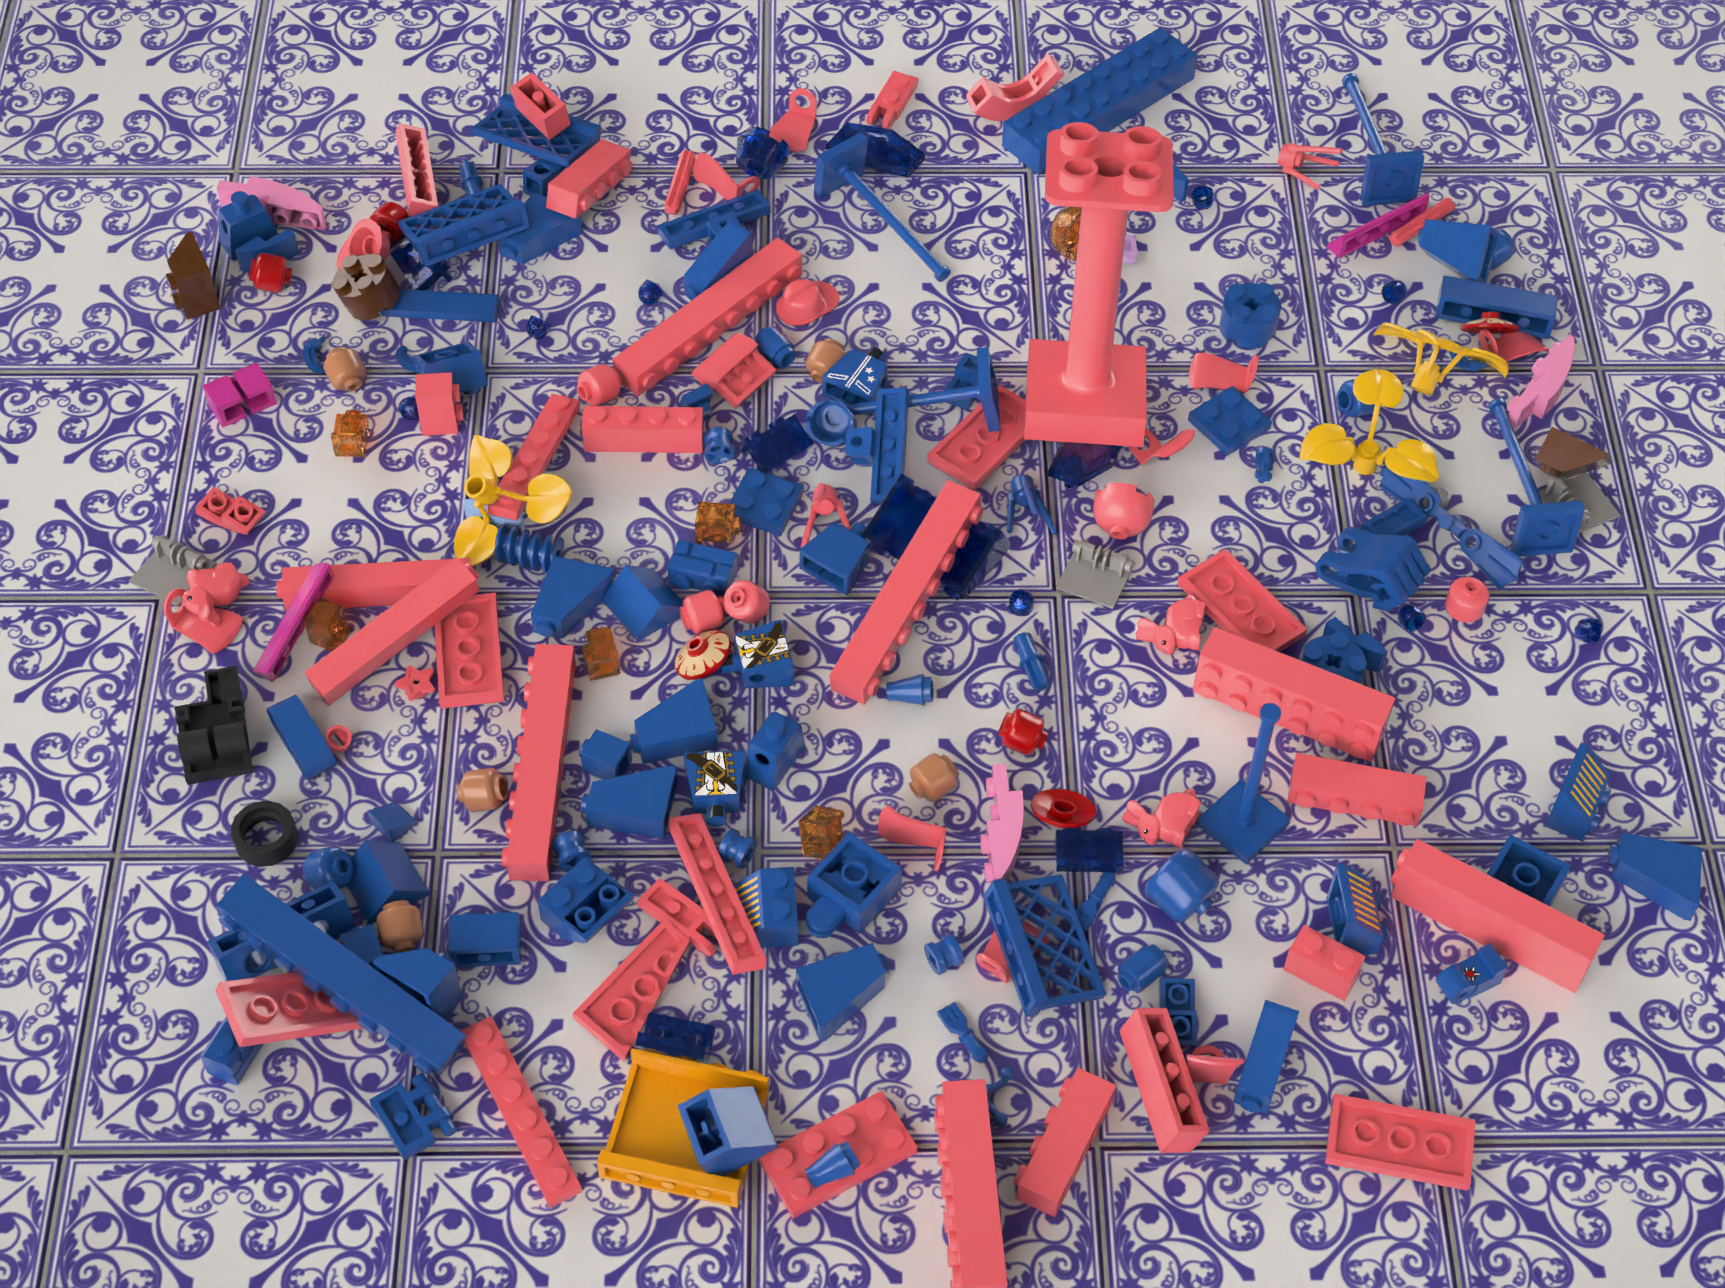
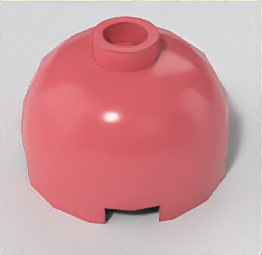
M1109 483L1106 485L1105 490L1100 491L1097 489L1093 505V515L1096 523L1103 531L1110 534L1112 538L1119 540L1142 533L1150 524L1153 516L1155 499L1151 493L1148 492L1145 496L1142 493L1136 492V485L1126 483Z

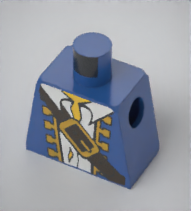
M776 620L736 634L734 636V653L729 654L726 661L719 667L721 675L739 671L742 685L745 688L795 686L794 665L782 620Z
M746 750L684 753L685 776L693 812L696 814H707V824L710 826L718 827L726 823V813L740 811L746 779Z

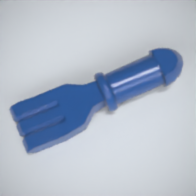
M1113 872L1103 873L1093 891L1088 894V900L1081 903L1076 909L1084 933L1088 931L1096 918L1097 905L1103 903V898L1115 884L1116 877Z
M954 1002L937 1011L938 1017L950 1033L959 1035V1041L966 1046L972 1058L978 1063L986 1062L988 1051L975 1037L974 1031L968 1029L967 1019L958 1005Z

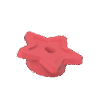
M409 665L406 669V676L396 681L395 687L405 690L409 701L423 698L428 693L435 692V688L430 682L434 671L431 668L419 671Z

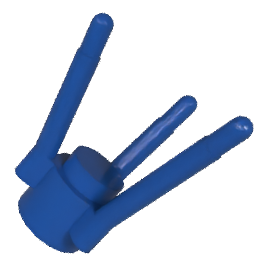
M1029 475L1014 477L1010 481L1011 492L1006 494L1008 501L1007 532L1012 533L1014 507L1015 503H1018L1020 506H1029L1033 515L1038 513V507L1051 533L1056 534L1057 529L1041 500L1039 490L1035 489L1033 478Z

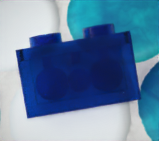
M408 239L390 253L415 290L425 291L441 276L449 283L454 279L448 271L451 266L447 260L425 267L421 262L418 251Z
M794 414L787 419L783 416L775 419L768 425L770 429L763 433L757 430L744 439L746 444L740 451L743 456L749 453L759 470L769 473L811 448L814 443Z
M1078 828L1056 830L1054 839L1056 872L1123 873V831H1113L1109 828H1100L1096 831L1080 830Z
M650 1012L647 1016L644 1032H638L635 1045L701 1060H709L716 1027Z

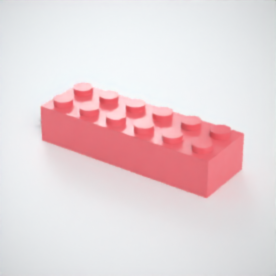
M1216 627L1213 628L1200 653L1193 691L1199 693L1204 698L1214 699L1229 705L1234 710L1244 711L1259 718L1261 707L1266 703H1274L1281 709V717L1275 723L1276 725L1289 729L1294 734L1304 735L1319 741L1324 746L1334 747L1349 753L1357 759H1364L1372 762L1385 734L1396 699Z
M985 1079L943 1081L941 1095H935L936 1111H934L935 1132H938L939 1144H937L938 1165H942L940 1187L941 1197L945 1199V1211L943 1212L945 1233H948L949 1243L947 1245L948 1267H952L950 1288H1007Z

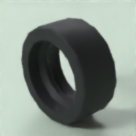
M272 801L252 803L244 807L235 816L231 825V837L240 858L250 865L265 867L280 863L294 851L298 842L294 819L290 811L280 803ZM274 821L282 824L284 827L282 836L270 845L257 847L249 845L245 840L247 831L258 823Z

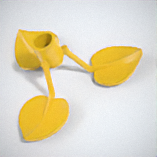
M1385 322L1379 326L1374 336H1396L1417 344L1416 366L1413 371L1415 376L1410 388L1425 395L1432 396L1437 382L1442 383L1444 377L1464 355L1497 369L1504 378H1506L1509 371L1508 363L1499 355L1475 347L1462 348L1454 341L1444 337H1437L1436 334L1426 330L1417 329L1416 333L1399 325ZM1426 343L1435 345L1430 360L1424 361L1423 365H1421L1423 345L1426 346ZM1442 348L1457 353L1456 357L1440 373L1441 367L1434 363L1439 349Z
M1383 369L1366 371L1360 374L1353 384V394L1360 402L1369 405L1375 404L1368 439L1360 443L1356 449L1354 439L1346 437L1343 427L1337 424L1324 423L1317 425L1308 432L1301 445L1299 455L1300 460H1311L1328 465H1341L1352 459L1354 461V469L1363 475L1373 474L1377 466L1382 465L1385 459L1387 468L1397 475L1429 482H1437L1439 477L1436 456L1431 447L1419 440L1406 439L1400 441L1396 449L1389 447L1381 454L1379 445L1373 441L1380 405L1394 408L1401 402L1404 393L1402 383L1398 377Z
M479 435L473 436L469 455L470 477L465 482L464 490L467 496L476 500L474 506L480 510L483 519L479 516H471L465 519L459 525L454 539L455 557L458 559L470 558L472 566L485 562L495 553V539L498 528L489 524L491 519L484 505L496 502L500 494L528 502L526 506L528 517L536 523L546 524L554 521L561 515L569 503L572 494L569 484L553 474H541L533 478L528 484L529 496L498 487V478L504 477L511 469L512 452L505 443Z

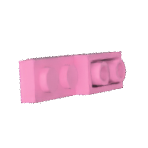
M253 176L249 177L247 184L220 180L216 189L221 207L232 203L231 195L233 193L243 191L248 196H257L270 215L273 224L323 231L327 228L323 207L314 199L290 186Z
M1570 334L1561 343L1556 342L1545 358L1540 357L1531 369V372L1534 373L1532 380L1527 385L1524 393L1520 397L1516 395L1510 401L1507 410L1509 411L1508 417L1514 429L1521 425L1531 414L1543 419L1557 402L1565 385L1574 356V337Z
M993 764L992 775L986 778L987 797H993L994 805H990V821H987L986 834L980 835L982 854H988L989 863H984L986 883H991L993 880L1005 879L1008 882L1019 854L1024 812L1023 791H1009L1006 764Z

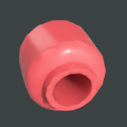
M598 364L584 370L579 374L577 381L579 397L591 406H600L614 400L619 395L621 388L619 373L606 364Z
M1468 576L1456 579L1451 584L1446 597L1445 607L1452 618L1460 622L1468 623L1480 619L1485 613L1489 601L1488 587L1477 578Z
M739 580L731 584L726 590L723 604L726 612L732 618L746 624L759 622L765 617L769 610L770 599L763 587L748 580Z
M705 590L684 598L683 606L679 607V612L685 629H691L695 634L722 627L723 615L728 614L723 604V597L717 598L713 591Z

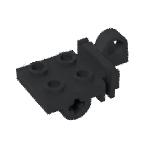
M237 666L204 671L208 701L174 707L179 733H177L178 747L187 785L253 773L244 714L245 706L241 694Z

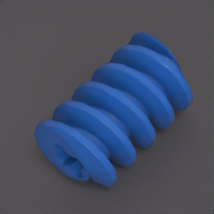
M505 523L499 527L495 539V557L498 562L504 563L508 561L512 566L519 563L524 569L531 566L533 571H540L542 569L545 574H547L553 556L562 557L564 539L562 537L554 545L553 536L550 534L542 542L540 532L537 531L533 538L530 539L529 529H524L521 536H518V527L513 526L510 532L507 533Z

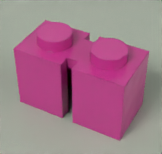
M257 362L232 372L233 377L231 378L225 375L202 385L207 403L222 428L247 417L246 412L240 405L243 401L252 415L277 404L272 384Z

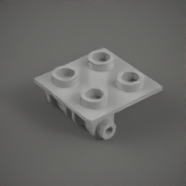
M1588 473L1566 481L1562 477H1557V475L1555 477L1551 476L1547 480L1548 487L1539 491L1544 504L1582 501L1585 510L1578 533L1621 516Z
M156 535L151 542L155 552L130 578L129 582L165 600L173 589L189 590L186 579L189 570L214 568L217 562L207 558L202 553H197L189 547L169 539L165 535ZM181 596L175 597L172 604L180 607L182 604Z
M1084 539L1081 541L1075 540L1072 547L1073 554L1056 585V589L1113 609L1135 566V562L1129 559V555L1124 556L1115 552L1111 554L1112 549L1108 548L1105 552L1101 545L1096 548V545L1090 544Z

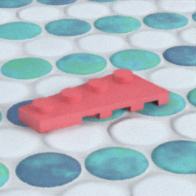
M664 919L573 1012L572 1018L622 1061H625L686 952L690 939Z

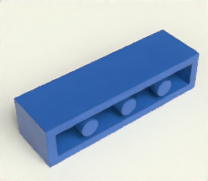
M1443 275L1437 298L1435 318L1466 324L1470 321L1481 319L1483 312L1500 313L1499 319L1518 325L1520 327L1518 332L1549 339L1556 318L1558 296Z

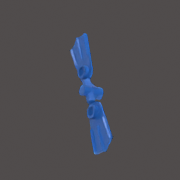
M1387 466L1384 468L1383 478L1379 487L1400 502L1409 498L1428 517L1433 516L1439 522V526L1442 529L1450 531L1460 539L1462 551L1498 589H1503L1508 584L1518 580L1520 569L1524 562L1523 558L1479 529L1467 530L1461 516L1452 515L1441 507L1440 496L1426 481L1406 478L1393 473ZM1427 497L1430 500V505L1425 509L1422 502ZM1471 537H1475L1477 541L1474 548L1469 546V539Z

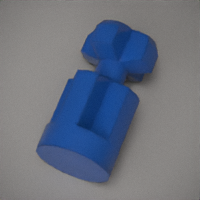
M1260 447L1256 450L1255 467L1258 469L1255 471L1254 477L1260 483L1272 479L1273 473L1269 471L1273 470L1274 452L1269 447Z

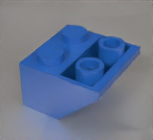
M584 857L542 895L537 902L541 921L567 941L587 943L634 899V895L587 857Z
M753 1086L708 1089L677 1106L698 1163L707 1173L726 1176L779 1148L757 1091Z

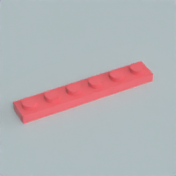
M551 394L512 461L510 471L504 475L498 487L529 496V482L545 472L580 409V400ZM500 494L496 502L488 505V514L517 521L527 502Z
M701 813L669 818V831L732 974L765 969L767 962L765 954Z
M492 1016L460 1030L466 1035L465 1045L549 1208L581 1193L582 1188Z

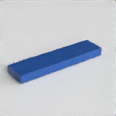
M400 289V296L396 304L389 311L384 308L380 312L381 316L495 322L499 296L498 294Z

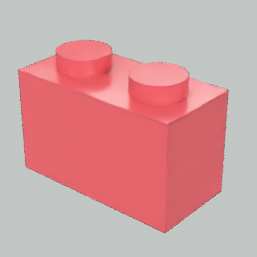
M532 72L510 87L516 108L549 140L571 125L566 104Z
M452 372L416 374L415 398L422 435L458 434V422L464 421L463 405L457 404V402H460L459 384L453 383Z
M1303 925L1288 951L1283 970L1345 1002L1360 975L1366 956Z

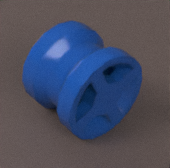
M713 427L704 433L703 442L706 446L704 450L706 460L714 464H722L734 457L733 435L728 428Z
M731 828L724 836L718 853L722 860H731L735 863L736 867L744 869L755 853L757 840L751 836L745 838L740 835L738 830Z
M580 831L564 832L558 835L552 842L554 853L559 855L557 861L562 871L569 872L584 857L591 860L589 850L584 847V836Z
M950 933L942 936L941 941L937 943L931 941L924 945L926 958L937 975L945 973L947 968L952 965L958 967L964 964L962 950L955 937Z

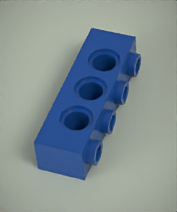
M334 881L285 903L333 939L340 938V934L356 927L346 897ZM229 930L207 941L217 967L225 981L254 978L279 966L273 960L275 957L265 949L261 953L251 947L246 941L247 936L239 930L235 932Z

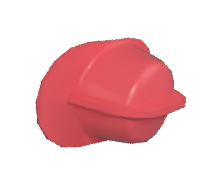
M372 219L360 220L353 228L338 254L337 270L342 266V260L349 255L378 254L385 262L390 253L389 240L391 235L381 230L377 222Z
M797 279L786 286L783 295L779 298L776 305L777 315L781 321L788 325H806L836 308L840 301L839 293L829 283Z

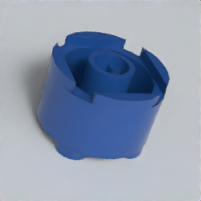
M1243 283L1229 286L1228 292L1224 297L1219 323L1220 332L1227 341L1230 338L1236 342L1235 346L1244 349H1256L1267 345L1268 340L1272 337L1274 338L1281 311V302L1274 292L1273 286L1268 283Z
M1342 632L1313 639L1305 646L1301 659L1303 662L1359 684L1362 683L1367 666L1363 651Z

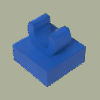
M705 384L682 395L678 407H703V419L705 421L710 418L709 414L712 413L709 403L713 392L709 385Z

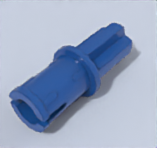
M464 160L459 169L462 176L461 187L468 196L482 191L483 180L478 176L475 163Z
M1028 632L1020 633L1013 638V645L1020 657V668L1026 671L1032 688L1036 689V691H1043L1044 688L1050 685V680L1042 664L1044 658L1042 654L1038 653L1032 635Z

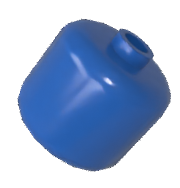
M1181 848L1153 874L1146 883L1144 892L1172 921L1181 923L1188 920L1195 912L1201 916L1214 903L1210 897L1219 886V877L1190 849Z

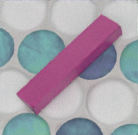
M1426 193L1338 237L1327 244V247L1340 258L1397 230L1426 211L1430 195Z
M318 563L312 567L253 669L255 674L271 682L275 681L335 576L329 564Z

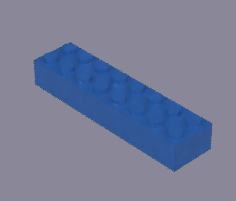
M1159 27L1003 122L1002 146L1037 175H1040L1046 171L1047 135L1049 132L1062 129L1066 124L1073 122L1090 124L1100 132L1111 131L1192 81L1195 76L1198 55L1163 28Z

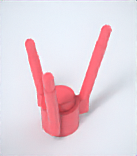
M1289 143V145L1283 144L1278 157V165L1283 166L1282 172L1293 175L1317 190L1320 189V185L1296 171L1295 168H1301L1304 160L1339 166L1340 163L1336 160L1308 155L1305 152L1341 154L1343 152L1341 148L1303 146Z
M819 483L818 487L814 490L813 505L811 506L810 516L802 538L801 548L809 542L817 514L829 515L834 510H837L844 527L848 530L851 529L843 508V501L837 499V491L834 487Z

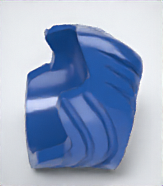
M819 400L810 408L806 416V431L808 435L817 442L829 447L845 445L847 431L857 428V421L845 404L836 400Z

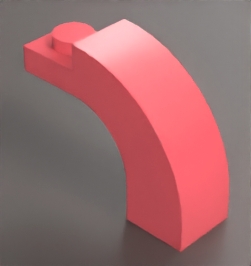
M1047 54L1028 75L1014 83L998 84L982 77L966 94V98L974 114L988 120L1005 121L1050 94V89L1064 76V73L1056 58Z

